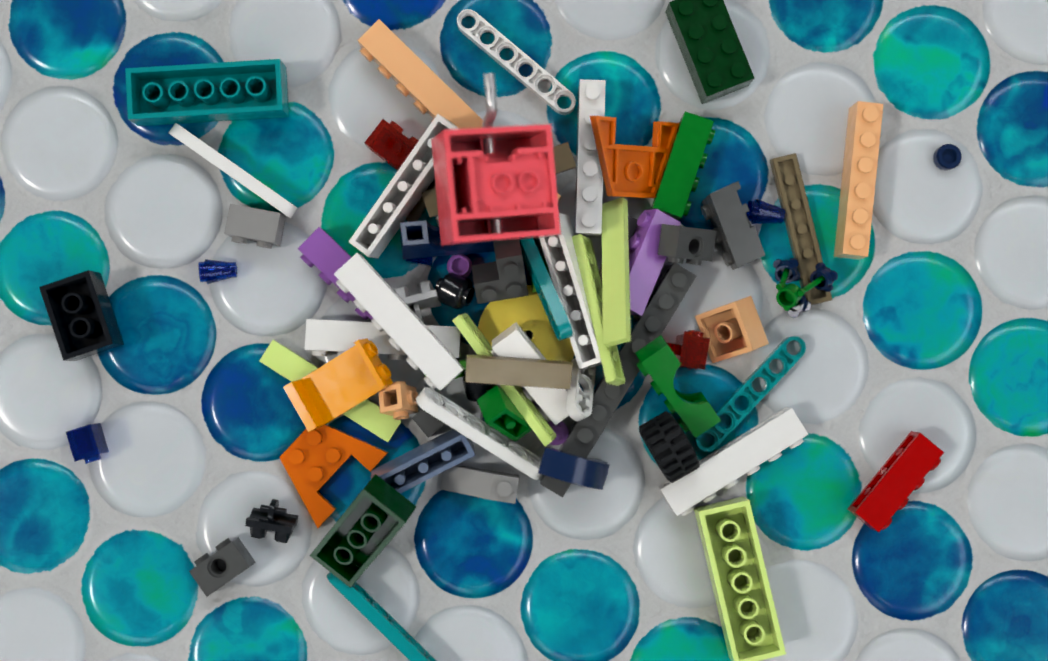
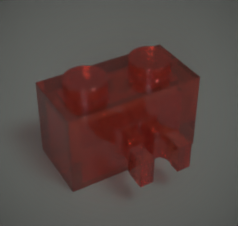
M382 119L364 144L398 171L418 143V140L413 136L408 139L402 134L404 130L394 121L388 123Z
M684 331V334L676 337L675 344L667 343L680 361V367L705 370L710 338L703 337V332Z

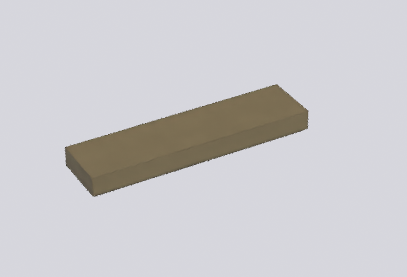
M467 354L465 382L570 389L573 364L569 361Z

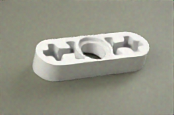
M576 358L571 361L573 364L570 389L567 392L566 409L574 421H581L592 414L596 367L579 369Z

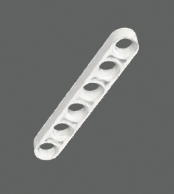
M466 9L459 13L457 16L458 29L475 45L558 114L567 115L574 110L576 99L570 90L478 13L471 9ZM464 17H473L476 21L475 25L472 28L463 27L461 21ZM485 32H490L494 35L495 40L491 44H484L480 40L481 35ZM502 49H511L514 52L513 58L508 61L501 59L499 54ZM523 64H528L533 68V73L528 77H524L519 73V68ZM548 80L552 84L551 91L547 93L541 92L538 89L539 82ZM562 96H567L571 100V106L567 109H562L557 105V100Z
M177 123L169 131L170 135L289 218H292L298 208Z
M425 387L417 396V404L430 415L529 477L538 480L543 476L538 473L542 461L539 456L495 430L437 391Z

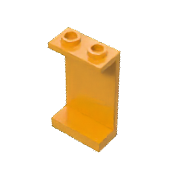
M368 338L357 340L354 342L355 346L302 379L290 382L283 387L308 432L321 428L393 384L389 368L382 364L378 357L377 347Z

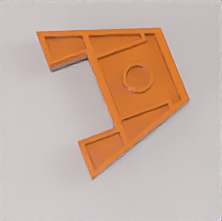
M590 116L607 196L655 198L680 123L653 122L652 147L615 144L616 117Z
M325 424L321 428L310 432L305 429L279 458L315 525L319 528L337 509L318 492L351 455L371 472L389 452Z

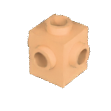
M405 381L393 382V384L378 392L380 413L393 416L395 420L407 419L409 414L418 413V404L416 402L418 393L416 387L406 385Z

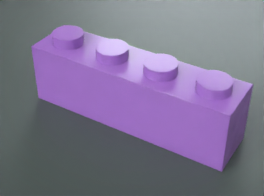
M658 209L644 210L637 220L638 226L634 235L629 239L630 315H643L667 256L658 255L662 224L680 226L681 224L678 220Z
M318 227L298 248L303 254L300 258L311 268L315 265L321 271L319 274L320 278L328 285L333 282L339 288L336 284V281L339 279L334 273L351 256L329 234ZM340 288L337 291V294L347 303L350 300L353 302L356 299L350 292L346 294ZM358 307L355 309L364 320L368 318L373 319L367 310L363 313Z

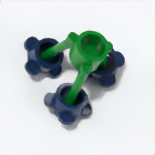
M795 258L785 261L776 259L773 267L776 268L775 279L780 282L776 285L778 290L776 300L785 311L789 312L788 314L792 318L798 317L799 313L803 311H809L812 304L810 301H807L804 294L814 287L818 290L830 292L833 289V282L838 279V275L834 270L827 268L822 262L816 264V271L810 276L811 283L803 288H799L795 284H785L800 279L801 274L797 270L798 260Z

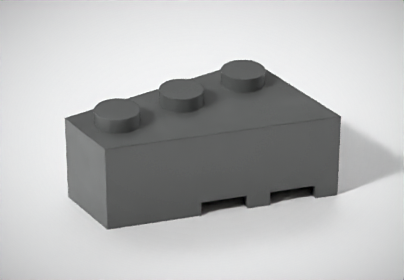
M739 181L710 193L702 201L703 206H701L704 218L710 220L713 226L712 230L717 231L715 242L720 243L723 248L722 258L727 266H731L732 270L765 256L754 225L751 226L746 212L749 211L747 203L741 204L737 193V190L741 189Z

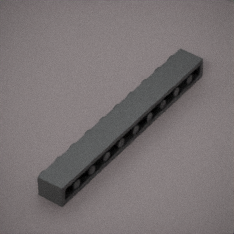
M676 263L670 265L647 303L643 315L639 316L633 326L631 342L623 343L618 351L626 381L625 384L619 386L608 384L604 375L593 394L592 414L581 421L575 422L559 450L587 458L640 370L636 365L640 360L635 352L662 334L695 280V274ZM545 475L540 480L541 485L562 498L571 485L569 482Z

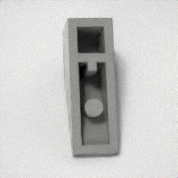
M456 465L442 472L440 489L515 504L519 475Z

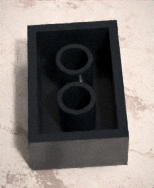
M87 270L39 287L63 361H78L124 345L101 273Z

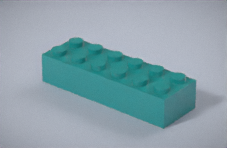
M280 59L125 68L128 120L137 126L289 117L287 67Z

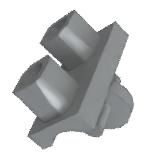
M429 280L417 284L419 294L410 296L408 287L394 289L423 323V316L432 314L431 308L441 306L437 290H434Z

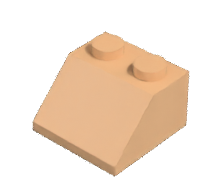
M751 296L695 316L712 363L754 351L769 344Z

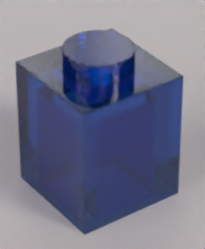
M101 423L89 424L66 432L74 462L84 460L85 464L101 460V454L109 452Z

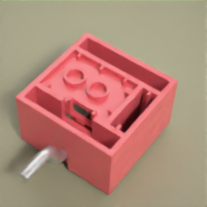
M494 73L484 74L486 114L483 118L482 128L443 130L431 139L441 246L543 238L561 234L551 124L493 127V122L497 115Z

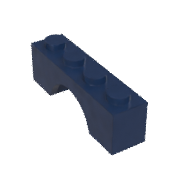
M426 220L400 222L403 259L495 252L493 241L441 246L439 227L429 224Z

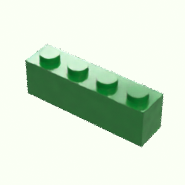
M684 112L651 209H658L678 221L683 215H688L692 203L688 201L691 191H696L700 179L696 177L698 168L704 167L708 155L704 153L706 144L712 143L715 130L712 129L713 120Z

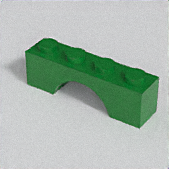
M661 335L635 352L640 360L636 365L645 377L648 374L652 377L653 381L650 384L658 395L662 393L667 399L663 402L672 414L678 413L680 418L677 421L685 433L690 430L696 438L721 421L702 392L687 394L679 392L674 388V376L681 363Z

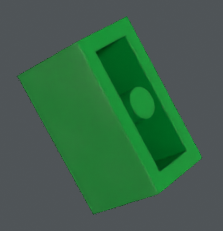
M498 385L477 399L486 424L514 442L532 430L503 389Z

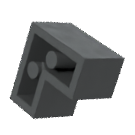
M519 240L493 241L496 261L471 265L477 303L481 304L528 296Z

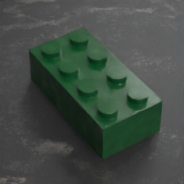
M674 0L669 2L665 13L701 103H707L748 87L755 78L724 1Z
M375 474L310 556L351 588L404 526L416 509V506Z

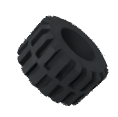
M665 411L639 426V433L668 481L673 483L700 467L699 459L692 445L672 414Z

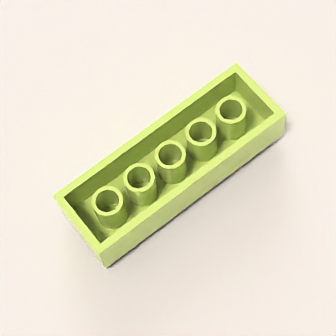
M742 496L695 507L694 512L729 659L731 661H760L786 655L750 500Z

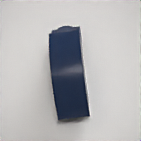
M545 447L538 473L569 483L603 490L610 464L599 459L586 458L555 448Z

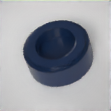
M945 144L939 147L933 155L934 164L939 169L945 171L957 167L962 158L961 151L953 144Z

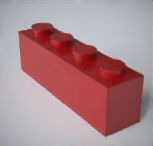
M911 431L849 506L848 510L870 529L877 532L886 529L891 524V517L895 512L904 508L908 503V496L912 491L919 489L923 485L926 474L940 464V457L944 452L920 432Z

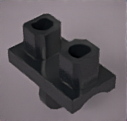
M272 499L270 506L261 504L260 509L253 508L250 516L246 518L245 526L250 527V534L253 538H264L267 530L275 531L274 540L276 542L287 543L298 523L299 515L287 514V509L279 508V500Z

